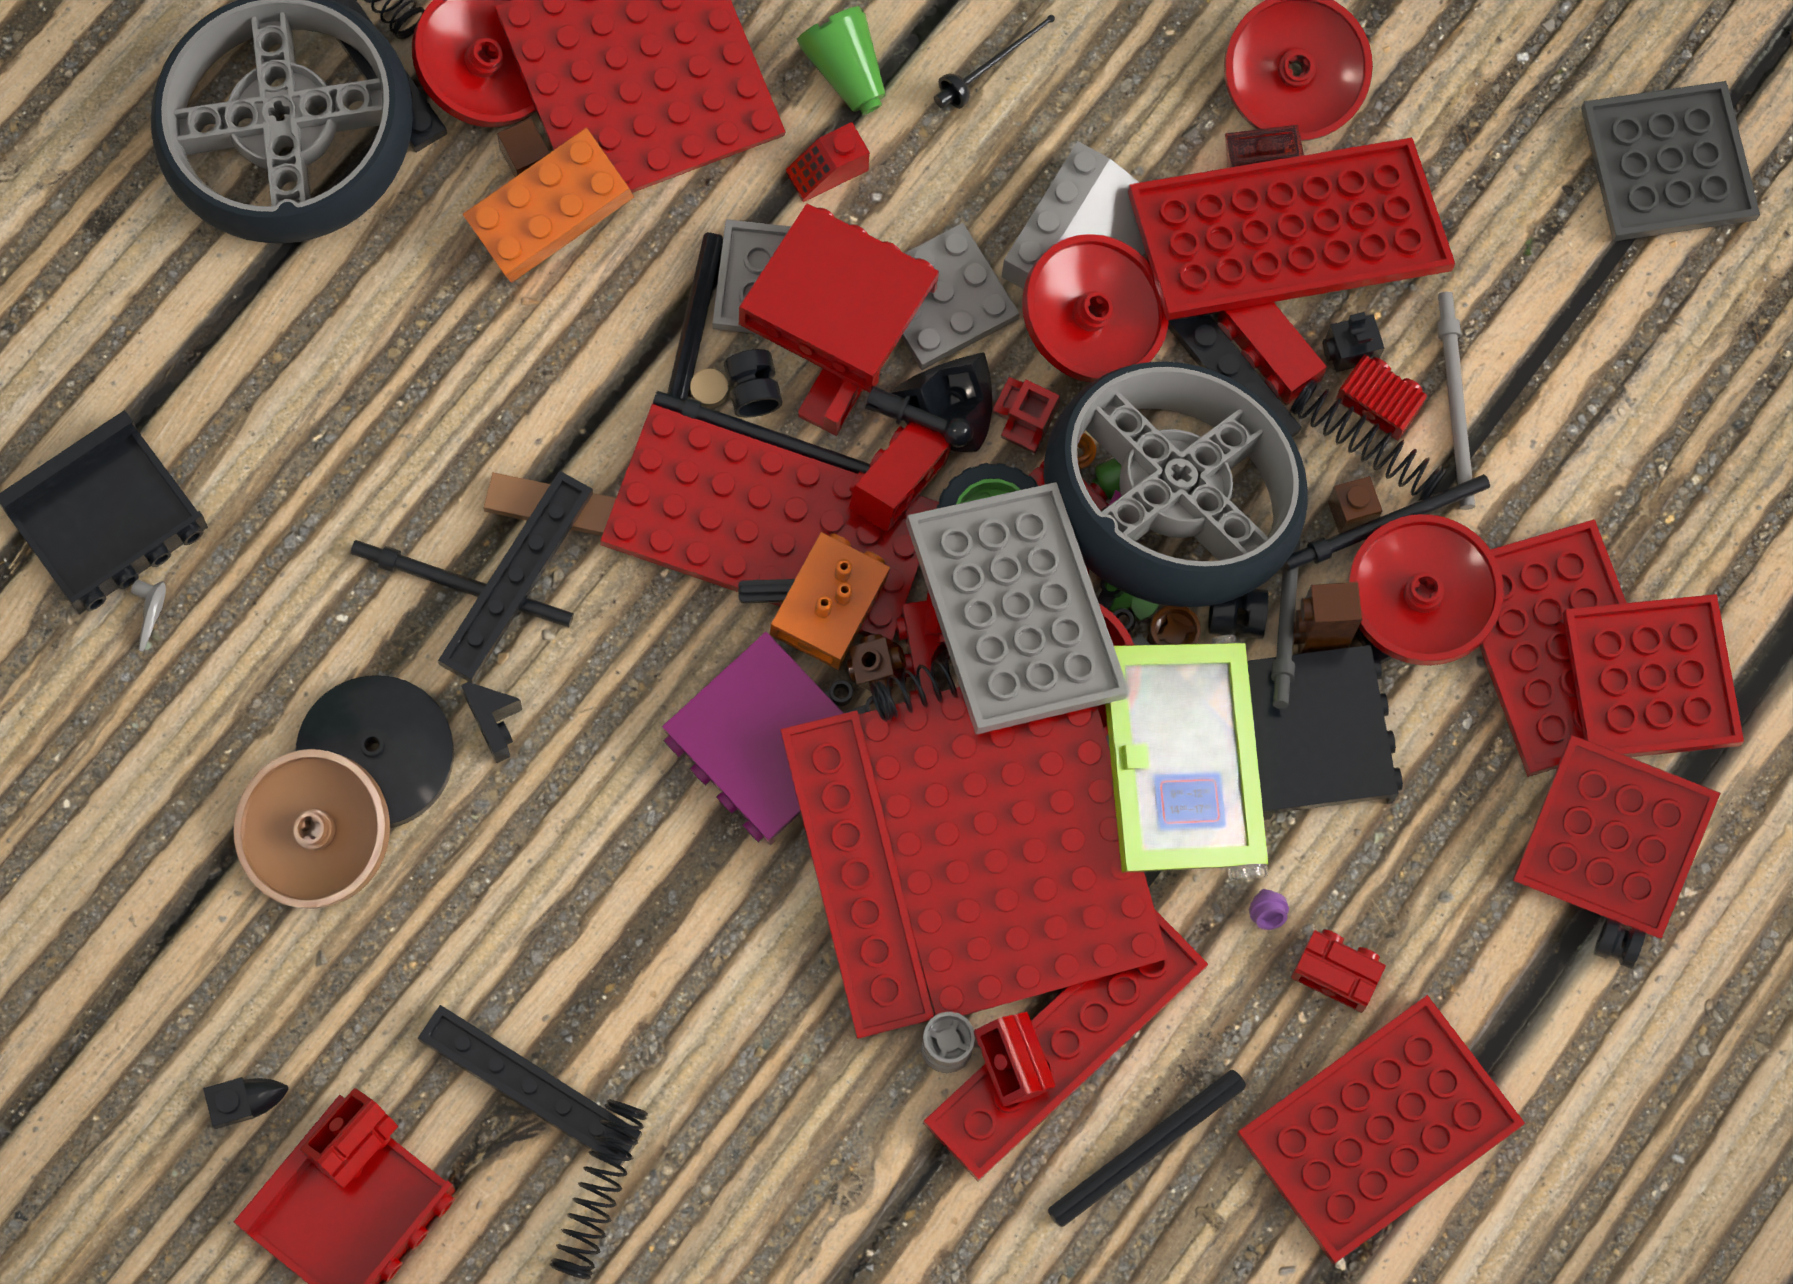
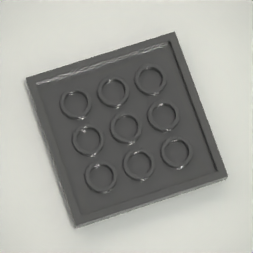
M1727 81L1583 102L1581 106L1582 115L1613 241L1757 221L1760 212Z

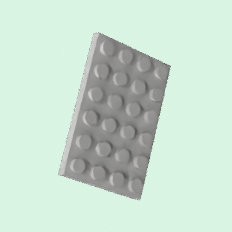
M1057 482L907 516L906 525L975 734L1127 699L1130 692Z

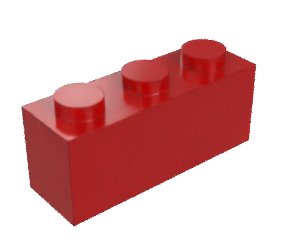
M1274 302L1219 312L1218 326L1231 341L1234 340L1242 350L1241 354L1254 369L1257 368L1265 378L1264 382L1277 398H1282L1286 405L1298 397L1311 379H1314L1317 383L1322 380L1327 366Z
M910 422L905 428L902 426L898 427L889 442L890 446L886 450L879 449L870 463V469L866 473L859 472L852 481L849 491L853 494L848 509L888 532L946 464L951 445L945 441L943 434Z

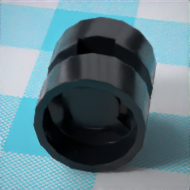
M751 349L736 353L724 361L728 385L733 387L730 395L735 415L744 418L758 417L772 413L782 406L778 382L772 379L775 376V368L771 352L764 349Z
M1256 588L1234 600L1209 606L1208 633L1230 636L1235 630L1239 632L1241 637L1263 639L1268 614V590ZM1238 608L1246 610L1245 614L1238 615Z

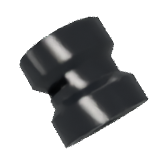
M1607 918L1596 941L1594 955L1605 959L1613 957L1618 959L1620 965L1632 969L1641 952L1646 933L1636 928L1627 930L1622 928L1618 921Z

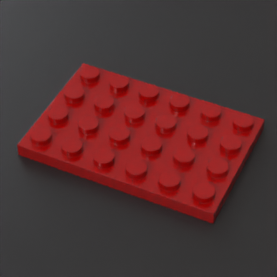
M1595 519L1490 549L1501 570L1504 596L1498 620L1489 636L1479 647L1527 777L1557 769L1571 734L1584 739L1563 612L1565 609L1627 603Z
M1426 995L1237 1132V1136L1334 1265L1526 1123L1430 997Z

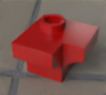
M1009 377L992 410L994 414L1007 419L1001 438L1035 454L1060 406V395L1027 379L1022 382Z

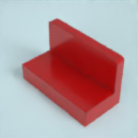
M822 369L799 408L798 416L837 436L863 389Z

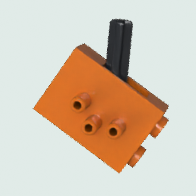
M821 532L796 579L742 580L738 584V599L742 604L783 602L771 623L769 635L839 670L849 651V647L852 646L888 578L890 567L885 565V560L879 555L869 551L862 553L852 548L851 543L837 534L828 536Z

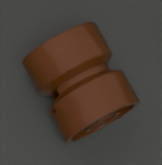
M1166 606L1160 609L1153 617L1146 640L1151 645L1197 644L1201 634L1200 621L1196 614L1187 607ZM1170 665V666H1171L1172 668H1178V667H1180V666H1182V665Z

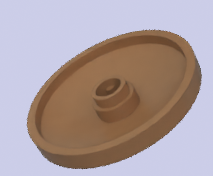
M307 749L291 752L276 758L264 766L245 788L239 800L234 819L236 853L248 878L262 893L271 899L299 908L316 909L333 906L346 901L360 892L380 868L390 837L388 807L384 795L374 778L355 761L343 755L324 750Z

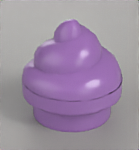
M1266 889L1259 891L1249 907L1252 921L1264 930H1273L1282 926L1286 922L1289 912L1286 898L1280 893Z

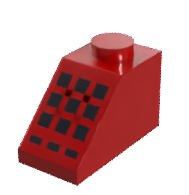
M851 122L818 138L786 169V173L800 198L805 202L869 171L870 152Z

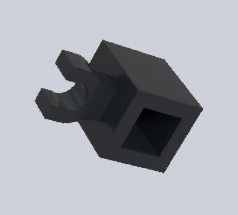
M1365 312L1350 315L1347 321L1331 324L1322 342L1327 361H1333L1336 372L1355 368L1363 355H1368L1370 359L1373 357L1380 359L1385 349L1374 314L1366 316Z

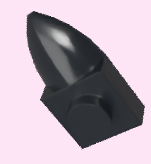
M241 1077L203 1088L212 1126L214 1129L256 1118L268 1112L283 1099L289 1088L288 1085L271 1079L253 1078L244 1080Z

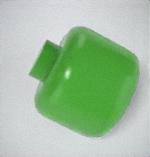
M1115 458L1097 465L1095 468L1097 478L1092 480L1093 483L1102 488L1109 500L1112 499L1115 490L1120 492L1119 481L1122 465Z

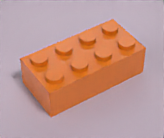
M585 128L464 212L463 216L504 275L512 283L632 200L634 196L592 134Z

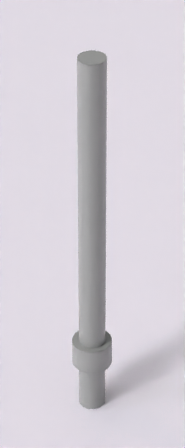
M1442 292L1438 294L1441 320L1437 322L1438 337L1443 340L1456 474L1459 485L1472 479L1458 346L1461 329L1460 320L1455 317L1453 293ZM1474 495L1460 500V509L1469 510L1475 508Z

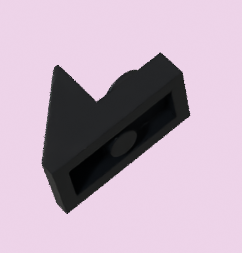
M471 682L462 684L464 697L495 762L498 763L509 758L510 753L507 745L513 742L504 721L498 724L496 722L522 710L521 700Z

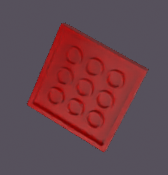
M1717 594L1565 609L1563 620L1585 740L1628 757L1736 747L1744 743Z
M1571 734L1514 874L1513 881L1662 939L1721 793Z

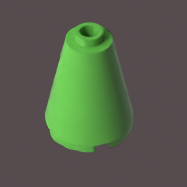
M856 6L828 17L830 21L820 27L818 23L813 25L797 38L800 49L853 112L860 110L862 115H865L881 107L882 103L880 100L886 94L866 14L860 6Z

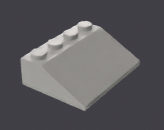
M1077 141L1005 257L1001 277L1023 289L1031 268L1048 249L1066 238L1083 234L1104 235L1117 239L1131 246L1144 257L1146 251L1128 195L1129 184L1139 182L1110 158Z

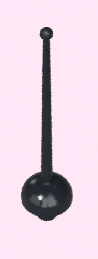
M1049 15L1045 21L965 78L953 73L943 75L938 81L941 91L934 96L935 103L940 108H944L949 103L958 109L964 107L970 99L968 85L1049 22H1054V15Z

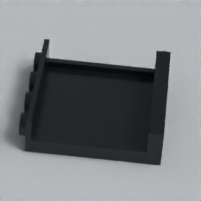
M125 410L0 493L1 508L79 615L86 610L93 611L100 607L106 601V596L118 588L125 589L131 586L139 578L140 573L151 566L158 567L171 557V552L183 544L190 545L196 542L203 535V531L208 528L202 513L196 510L138 432L133 420Z
M1371 645L1292 655V661L1295 663L1294 681L1290 683L1289 705L1284 709L1273 706L1274 681L1271 679L1272 662L1276 660V657L1247 661L1264 820H1270L1274 813L1379 799H1386L1387 804L1394 802L1399 794L1398 791H1401L1403 788L1400 768H1394L1391 754L1396 751L1395 737L1393 731H1387L1385 716L1389 714L1388 700L1385 693L1380 694L1378 680L1382 678L1381 663L1378 656L1373 657Z

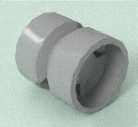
M954 1012L939 1013L930 1019L925 1026L921 1045L923 1059L929 1067L937 1072L952 1073L957 1072L967 1064L971 1058L975 1042L974 1028L969 1020L961 1014Z

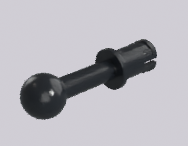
M875 385L869 394L865 409L896 420L897 425H900L902 420L906 419L943 434L945 441L953 447H964L973 438L971 423L962 417H954L947 420L909 405L910 396L903 398Z

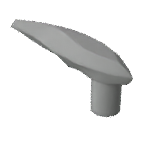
M136 580L132 585V594L146 599L143 610L144 620L139 639L140 652H144L154 624L162 610L166 594L164 582H159L153 586L141 580Z

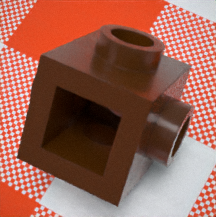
M881 634L863 637L860 639L859 645L849 647L851 659L847 660L848 672L852 681L856 682L857 685L871 691V683L877 679L887 688V679L890 675L896 676L901 682L904 668H906V659L900 645L886 637L883 638ZM876 659V663L872 666L871 660ZM891 678L890 688L893 689V685L897 683L893 678Z

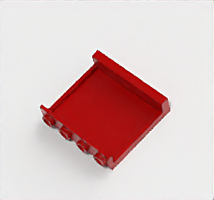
M806 203L739 306L738 325L870 393L873 386H876L879 381L881 368L929 292L934 293L936 291L939 271L934 269L928 261L921 258L915 259L901 252L895 244L888 241L882 242L868 235L862 227L855 224L849 225L835 218L829 210L821 207L816 208Z
M340 1094L234 1220V1223L307 1284H379L382 1280L389 1282L401 1268L403 1263L399 1259L409 1247L415 1250L425 1239L429 1232L425 1227L435 1215L441 1218L451 1207L455 1200L451 1196L455 1192V1188L452 1183L442 1179L391 1137L388 1144L382 1149L377 1150L363 1166L361 1174L355 1180L350 1181L345 1188H342L323 1174L299 1149L345 1099Z

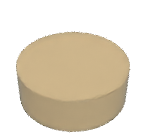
M715 369L700 370L691 380V397L701 401V406L710 409L720 406L728 396L726 377Z

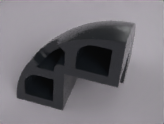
M984 352L955 359L930 368L904 381L890 391V393L903 398L910 396L909 405L947 420L954 417H962L968 420L973 427L972 440L964 447L951 446V451L977 452L983 445L988 434L992 415L991 377ZM903 419L907 425L911 422L906 419Z

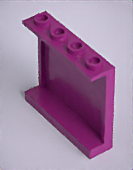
M765 632L662 726L668 735L663 741L678 757L683 753L689 757L694 763L689 769L705 786L711 781L721 793L716 798L731 814L738 810L745 817L747 822L742 826L758 843L764 838L772 845L775 842L774 837L800 814L780 729L844 713L782 647Z

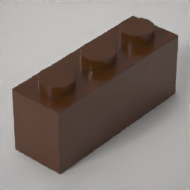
M1358 582L1310 586L1306 597L1301 599V608L1296 610L1293 645L1298 644L1299 654L1349 647L1362 621Z

